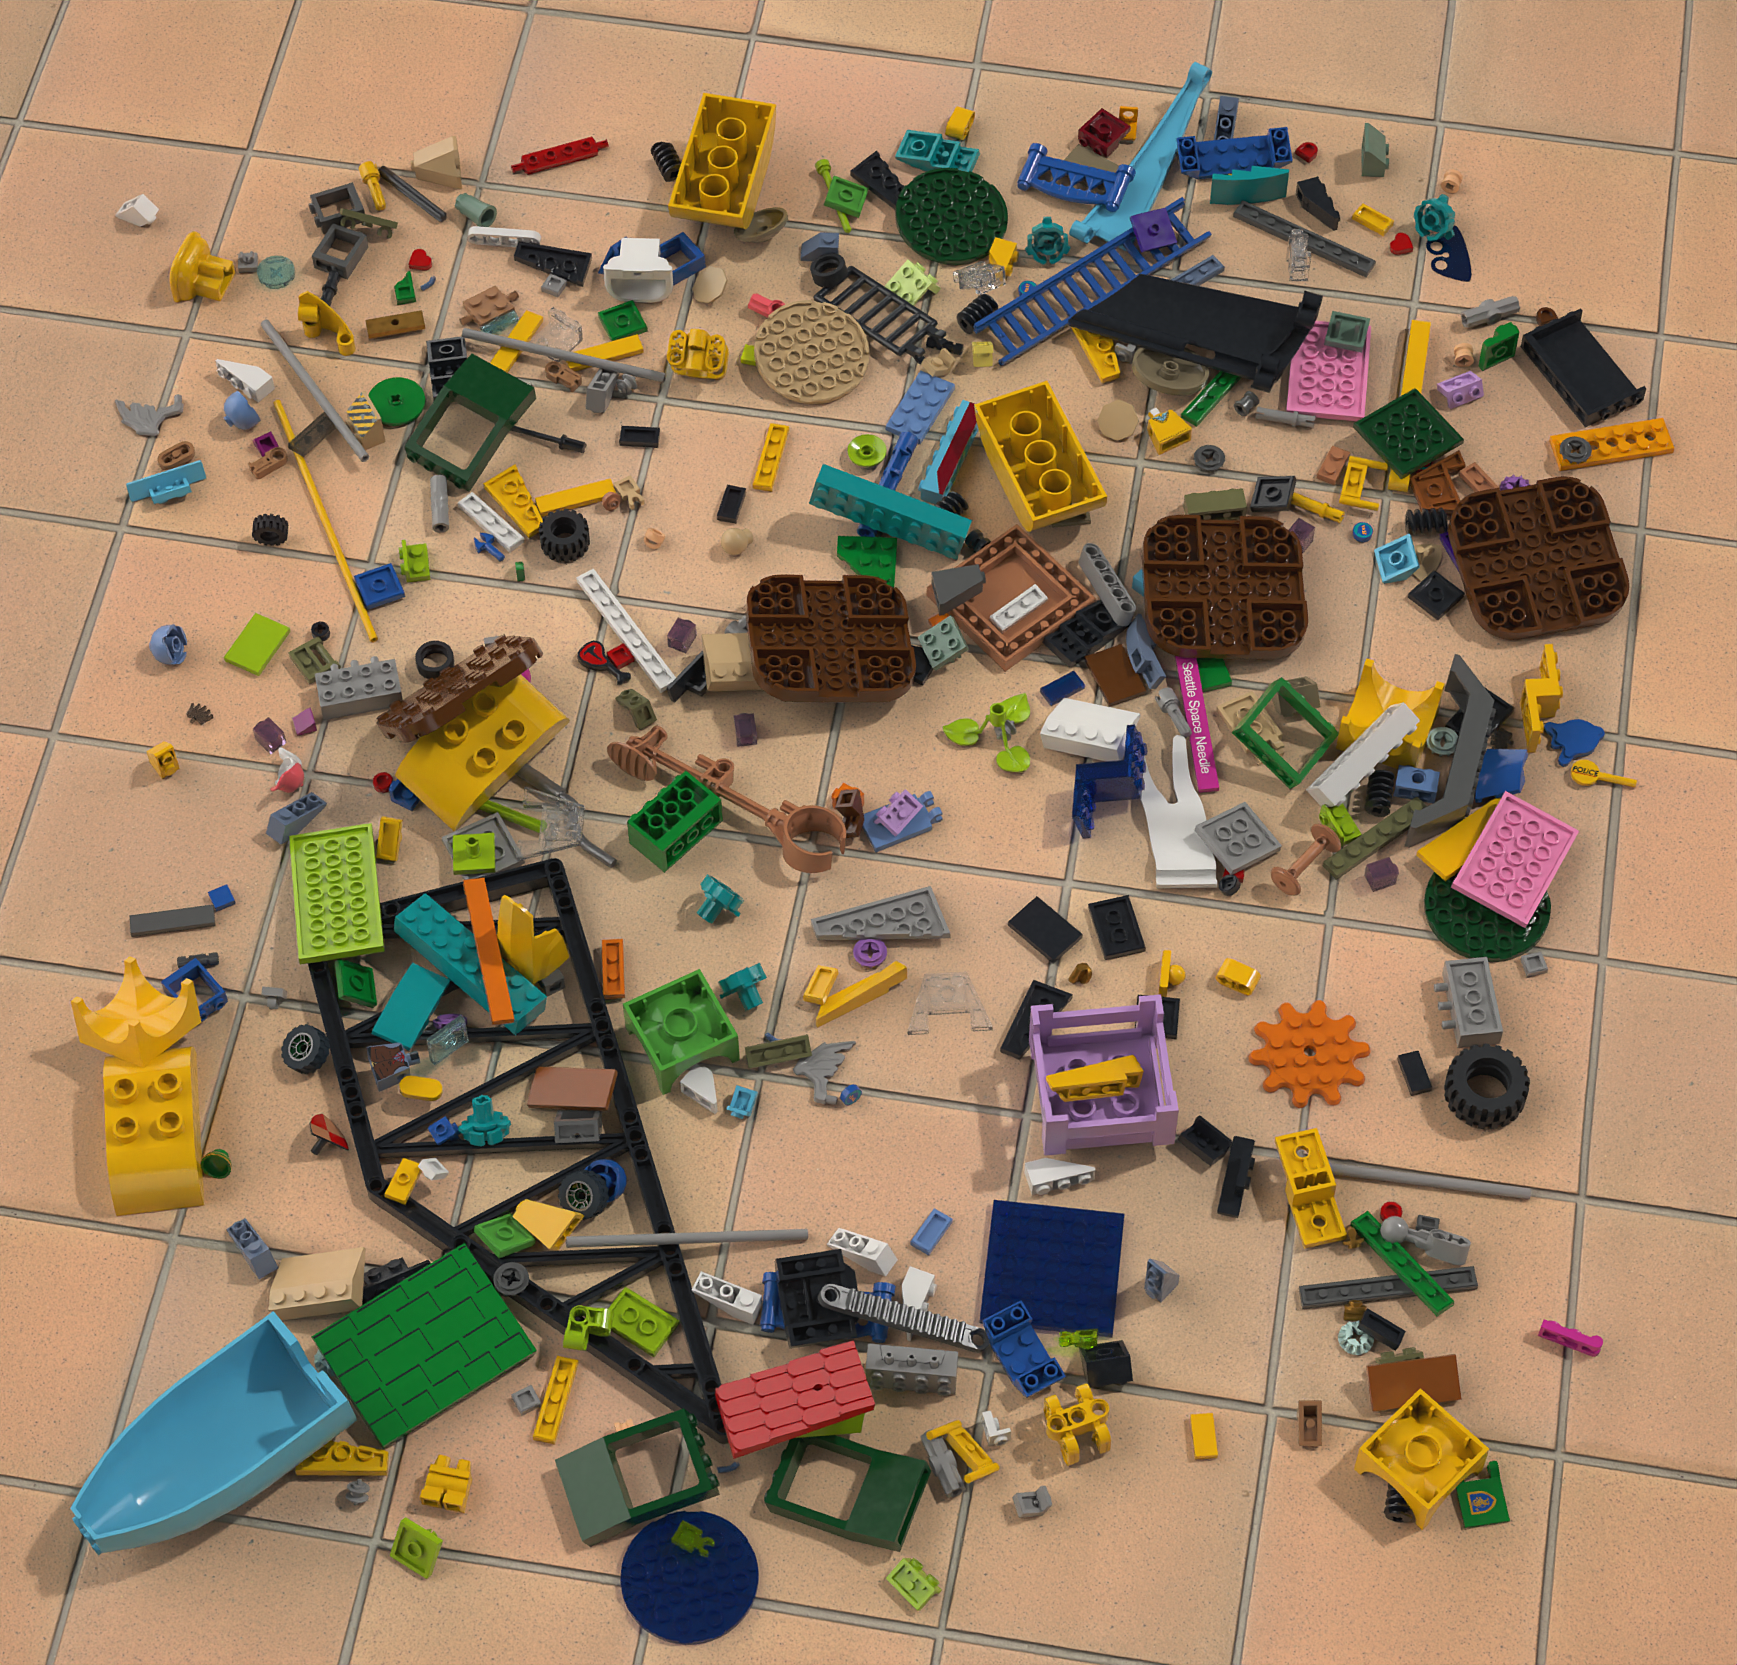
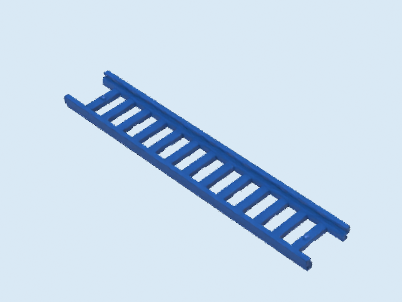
M1181 197L1166 206L1171 225L1186 242V245L1179 248L1177 244L1168 246L1172 253L1167 257L1159 249L1150 251L1157 263L1150 266L1130 241L1136 237L1132 227L974 324V332L978 334L989 327L1009 353L998 360V363L1002 366L1069 325L1068 319L1077 312L1056 285L1064 281L1084 307L1081 310L1090 309L1120 290L1139 274H1152L1204 242L1212 234L1208 231L1196 239L1191 236L1174 214L1185 206V199ZM1124 246L1142 269L1141 273L1134 274L1116 251L1118 247ZM1108 254L1121 269V272L1128 281L1120 284L1101 258ZM1092 263L1113 288L1107 294L1086 268ZM1079 272L1098 299L1091 303L1071 276ZM1048 290L1069 316L1061 321L1042 296ZM1034 299L1054 326L1046 330L1027 303ZM1019 309L1039 335L1031 339L1012 315V312ZM1004 318L1024 345L1016 348L996 322Z

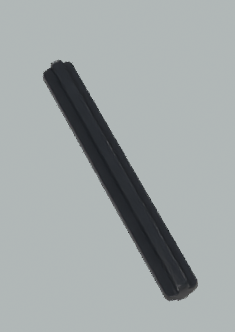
M382 166L378 169L383 179L436 220L443 222L447 219L446 212L389 168Z

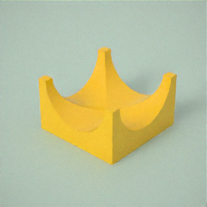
M1366 658L1353 703L1347 717L1343 716L1340 723L1336 749L1345 751L1387 708L1404 702L1420 721L1416 724L1417 729L1410 735L1406 734L1402 738L1403 743L1395 750L1392 748L1387 753L1389 757L1381 764L1396 769L1399 768V765H1409L1417 768L1427 743V738L1440 709L1445 683L1437 681L1434 687L1426 691L1401 689L1383 679L1375 668L1374 660Z
M129 956L124 960L125 971L121 987L115 998L106 1007L98 1011H91L85 1005L84 1000L79 997L71 1000L80 1043L144 1068L149 1062L200 1024L201 1018L192 980L186 978L181 982V991L177 998L166 996L157 991L146 980L139 969L136 958Z
M1420 1388L1359 1448L1354 1470L1360 1475L1364 1472L1374 1473L1393 1486L1412 1509L1416 1525L1423 1530L1447 1496L1469 1475L1474 1473L1477 1476L1483 1470L1489 1448Z

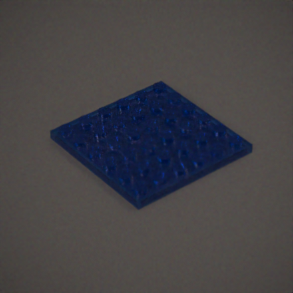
M994 1200L980 1323L983 1324L982 1320L1022 1300L1032 1317L1031 1326L1033 1329L1113 1338L1125 1214Z

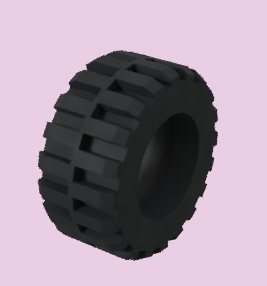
M1476 1044L1470 1046V1050L1467 1048L1463 1049L1459 1055L1453 1058L1445 1080L1444 1096L1445 1100L1449 1102V1109L1451 1112L1456 1111L1455 1116L1459 1120H1466V1124L1469 1126L1473 1124L1478 1125L1479 1129H1484L1485 1127L1497 1129L1498 1125H1501V1127L1509 1125V1122L1517 1119L1519 1113L1524 1109L1528 1096L1530 1078L1527 1076L1528 1070L1526 1066H1521L1522 1060L1518 1056L1514 1057L1512 1051L1509 1049L1506 1051L1502 1050V1046L1499 1045L1491 1047L1490 1044H1483L1482 1047H1479ZM1477 1075H1489L1498 1079L1504 1085L1507 1092L1500 1097L1485 1098L1473 1092L1467 1081Z

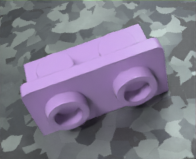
M1472 371L1437 383V390L1447 398L1450 409L1484 396L1482 379Z
M906 789L901 793L895 792L889 799L891 803L887 807L883 806L876 813L878 818L874 823L876 825L882 823L894 836H897L923 807Z

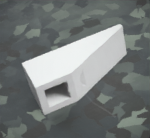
M220 359L215 360L218 375L223 379L229 380L233 387L241 389L248 398H253L258 403L275 389L272 376L260 367Z
M1050 1158L1025 1163L1024 1173L1032 1195H1044L1051 1190H1064L1071 1185H1084L1095 1180V1167Z
M838 1228L827 1243V1246L833 1250L842 1249L843 1256L868 1271L885 1277L898 1260L888 1243L842 1228Z
M910 1266L902 1283L903 1304L909 1307L914 1306L915 1309H923L927 1312L929 1296L933 1297L937 1288L935 1275ZM906 1332L907 1340L911 1341L913 1334Z
M702 1271L692 1288V1292L727 1314L754 1325L762 1309V1295Z

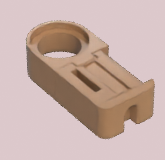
M556 361L546 364L545 374L550 381L562 384L569 388L571 392H574L582 384V376ZM556 368L559 370V372L556 374L549 373V370Z
M275 447L266 452L264 457L253 463L249 462L248 465L256 479H261L284 466L288 458L285 449ZM277 454L283 455V458L280 460L273 459Z

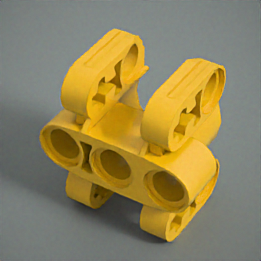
M690 329L688 334L682 330H675L671 333L667 360L675 374L716 380L725 377L729 349L721 335L715 334L710 336L707 331L702 329ZM721 368H723V371H722L721 374H719V375H714V374H713V372H717V371H719Z
M1087 1383L1076 1387L1075 1398H1077L1078 1404L1069 1408L1062 1409L1056 1395L1044 1398L1043 1409L1047 1420L1046 1434L1061 1446V1453L1067 1466L1079 1462L1080 1451L1075 1439L1076 1436L1092 1431V1441L1095 1442L1100 1454L1110 1451L1111 1436L1105 1424L1109 1416V1404L1103 1399H1094ZM1101 1410L1104 1414L1096 1415L1093 1411ZM1078 1417L1083 1421L1076 1423L1072 1419Z

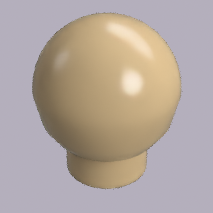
M739 528L727 529L721 537V546L730 555L741 554L746 550L748 544L753 542V535L747 528L743 530Z

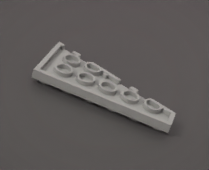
M931 886L811 919V925L817 940L951 938L950 931Z

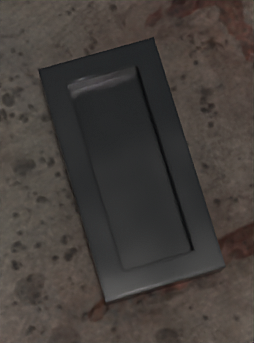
M621 425L620 446L659 448L660 428Z
M727 484L717 513V520L737 523L746 496V488Z
M1419 1051L1398 1055L1397 1060L1410 1095L1413 1096L1432 1091V1085Z
M1368 1308L1363 1313L1357 1326L1359 1330L1395 1351L1400 1346L1406 1332Z

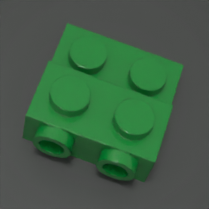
M1509 322L1498 326L1494 331L1493 338L1490 337L1483 342L1478 364L1482 371L1515 356L1520 333L1516 325Z

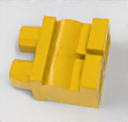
M438 1455L435 1464H430L425 1486L420 1494L422 1505L441 1509L444 1505L446 1510L465 1513L470 1486L473 1480L471 1476V1462L459 1459L456 1469L449 1468L450 1457Z

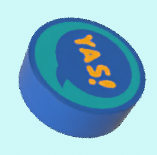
M1023 281L1020 283L1019 296L1037 286L1036 283L1033 281Z
M1360 522L1354 526L1352 535L1359 542H1367L1372 538L1373 528L1368 523Z
M856 1084L849 1085L841 1092L840 1099L845 1105H851L861 1097L862 1091Z

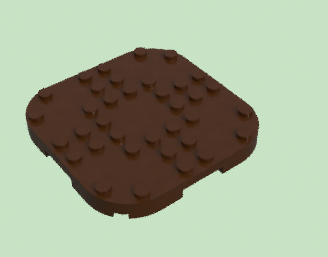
M1561 476L1537 480L1534 485L1501 491L1500 488L1477 491L1467 495L1459 502L1449 522V539L1472 615L1486 632L1501 639L1519 640L1603 624L1613 619L1621 611L1629 594V578L1623 558H1619L1610 529L1611 521L1605 502L1593 486L1588 487L1581 483V480L1578 478Z
M1171 515L1158 520L1157 524L1147 530L1141 550L1146 627L1151 639L1165 652L1183 658L1279 659L1293 653L1302 644L1308 627V608L1304 595L1302 573L1304 567L1301 543L1293 530L1290 532L1283 526L1284 523L1262 516H1240L1239 520H1201L1200 515Z
M794 574L772 575L761 579L758 585L750 588L745 608L752 672L756 683L767 694L783 702L880 703L891 702L902 697L911 688L916 670L914 648L911 647L908 629L907 604L903 594L897 587L893 589L887 585L886 580L868 575H843L842 581L804 580L803 575Z
M503 634L494 640L495 642L485 647L483 644L476 647L472 655L454 667L450 668L449 666L440 671V676L436 679L432 677L426 680L422 688L401 702L397 700L390 704V710L379 715L376 718L378 720L376 724L387 739L397 736L400 742L409 743L415 741L419 737L437 730L465 712L466 709L462 703L487 686L502 687L536 663L537 658L543 656L541 648L534 638L515 635L506 637Z

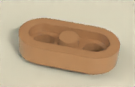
M182 441L161 452L158 456L159 467L167 471L193 459L195 456L193 444L188 441Z

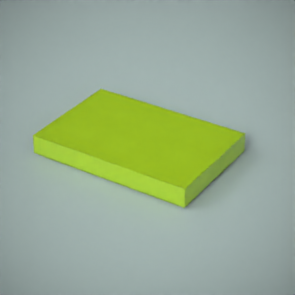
M255 613L224 656L225 662L260 676L291 632L290 628Z
M624 1287L608 1308L614 1312L611 1331L652 1357L656 1356L680 1324L678 1319L627 1287Z

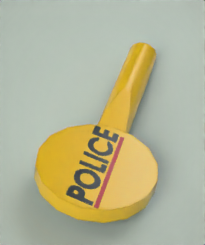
M1589 760L1576 761L1571 768L1572 779L1582 786H1590L1596 783L1597 780L1636 787L1637 780L1600 772L1598 766Z

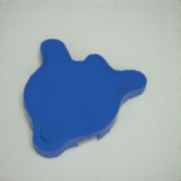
M1581 719L1569 720L1560 724L1547 722L1544 726V731L1552 737L1551 748L1562 750L1558 763L1563 767L1568 766L1577 757H1585L1592 754L1599 741L1605 735L1601 727L1594 726L1588 721Z

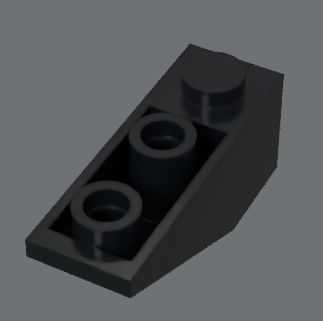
M1318 176L1298 181L1296 196L1302 208L1333 231L1337 230L1340 214L1337 210L1335 211L1332 198L1328 197L1325 184L1321 183Z

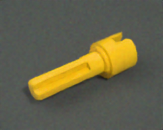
M372 161L364 162L358 168L362 181L368 184L376 209L378 211L384 210L386 203L378 182L380 180V173L376 163L373 164Z

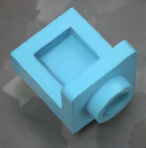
M736 1085L731 1104L727 1106V1110L732 1111L731 1116L743 1119L744 1115L750 1117L758 1092Z

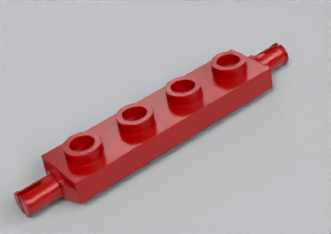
M591 136L522 155L521 163L511 165L512 173L523 170L527 175L598 156V149L609 147L607 139L596 142Z

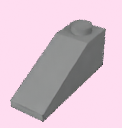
M601 368L598 370L587 387V410H591L594 413L606 411L610 404L619 372Z

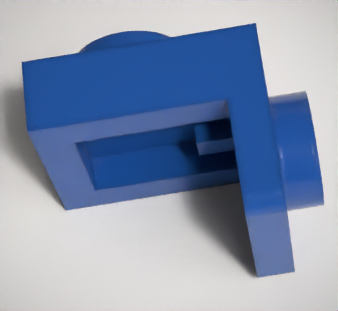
M446 1116L428 1127L437 1145L444 1143L448 1139L451 1141L461 1140L459 1137L461 1132L455 1122L451 1124Z

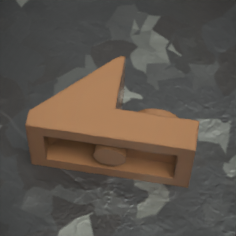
M1299 1400L1297 1408L1299 1446H1322V1400Z

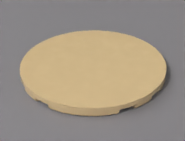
M802 300L781 306L768 316L757 332L754 344L756 367L768 386L781 396L792 401L804 404H825L839 400L851 393L860 384L868 367L869 344L860 324L850 314H846L838 309L839 307L826 302L819 303L812 302V300Z

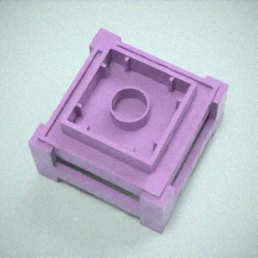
M1161 994L1139 996L1138 1005L1065 1012H1053V1004L1031 1006L1029 1045L1031 1059L1035 1060L1043 1120L1042 1142L1044 1156L1066 1154V1150L1147 1142H1152L1153 1146L1175 1143L1179 1109L1176 1091H1173L1163 1027L1164 1011ZM1137 1021L1136 1028L1052 1036V1029ZM1156 1048L1158 1049L1166 1106H1164ZM1129 1055H1134L1144 1070L1139 1087H1125L1124 1094L1121 1096L1064 1102L1055 1091L1051 1090L1046 1081L1047 1075Z

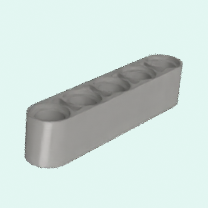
M1093 543L1085 544L1078 561L1080 567L1113 620L1120 626H1128L1136 610L1135 603L1101 549Z

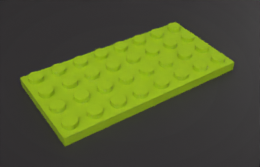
M372 823L289 836L300 965L384 952Z

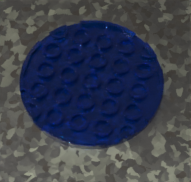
M679 1511L667 1514V1516L657 1521H652L635 1536L623 1558L620 1583L623 1599L628 1611L645 1631L666 1642L695 1645L710 1642L724 1636L745 1618L756 1598L759 1570L752 1546L742 1531L734 1524L718 1515L704 1511Z

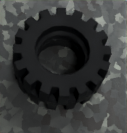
M258 515V518L255 517L253 520L252 538L258 541L259 544L264 543L266 546L268 544L270 546L283 544L287 541L288 521L284 517L280 518V515Z

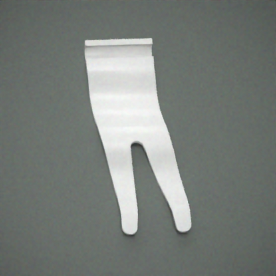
M1176 735L1173 738V785L1178 802L1170 804L1158 791L1150 776L1140 738L1132 736L1128 745L1130 774L1135 792L1146 814L1152 852L1156 863L1157 889L1217 888L1214 854L1195 832L1196 825L1206 821V816L1200 797L1195 791L1190 778L1185 737Z

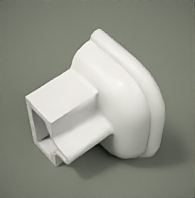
M622 238L620 256L611 258L608 264L603 266L605 287L613 298L623 302L633 300L634 303H654L668 298L672 293V266L668 264L666 259L660 257V239Z

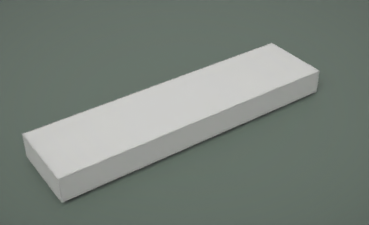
M473 492L457 503L458 507L488 534L493 535L494 539L509 553L525 542L521 534Z

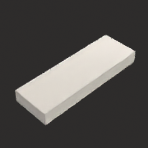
M1034 584L991 615L989 620L1001 633H1004L1046 603L1048 597Z

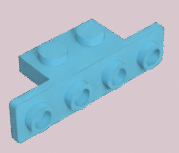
M201 460L129 482L126 484L132 502L151 497L154 504H162L169 499L184 497L191 493L189 484L206 479V474Z

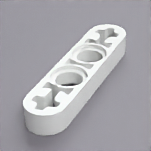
M473 226L469 228L467 239L470 243L476 245L517 248L519 241L540 245L541 235L533 230Z

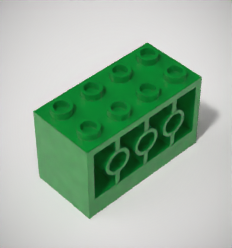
M685 770L681 775H677L670 785L662 788L654 799L647 801L638 813H634L629 817L627 821L629 844L665 873L723 821L721 799Z

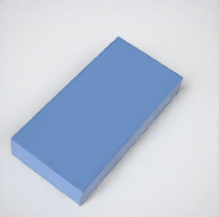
M934 1208L910 1241V1245L930 1255L952 1224L953 1219Z

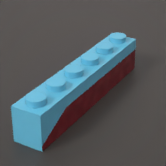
M962 400L960 406H956L953 414L954 419L949 421L947 425L946 436L943 435L941 437L940 448L934 452L933 463L928 465L926 470V478L921 480L918 491H921V500L936 504L950 492L979 430L975 415V403Z

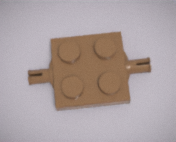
M495 285L463 301V307L468 312V315L459 318L462 326L473 321L482 329H485L514 314L515 308L510 301L519 298L516 290L505 295Z

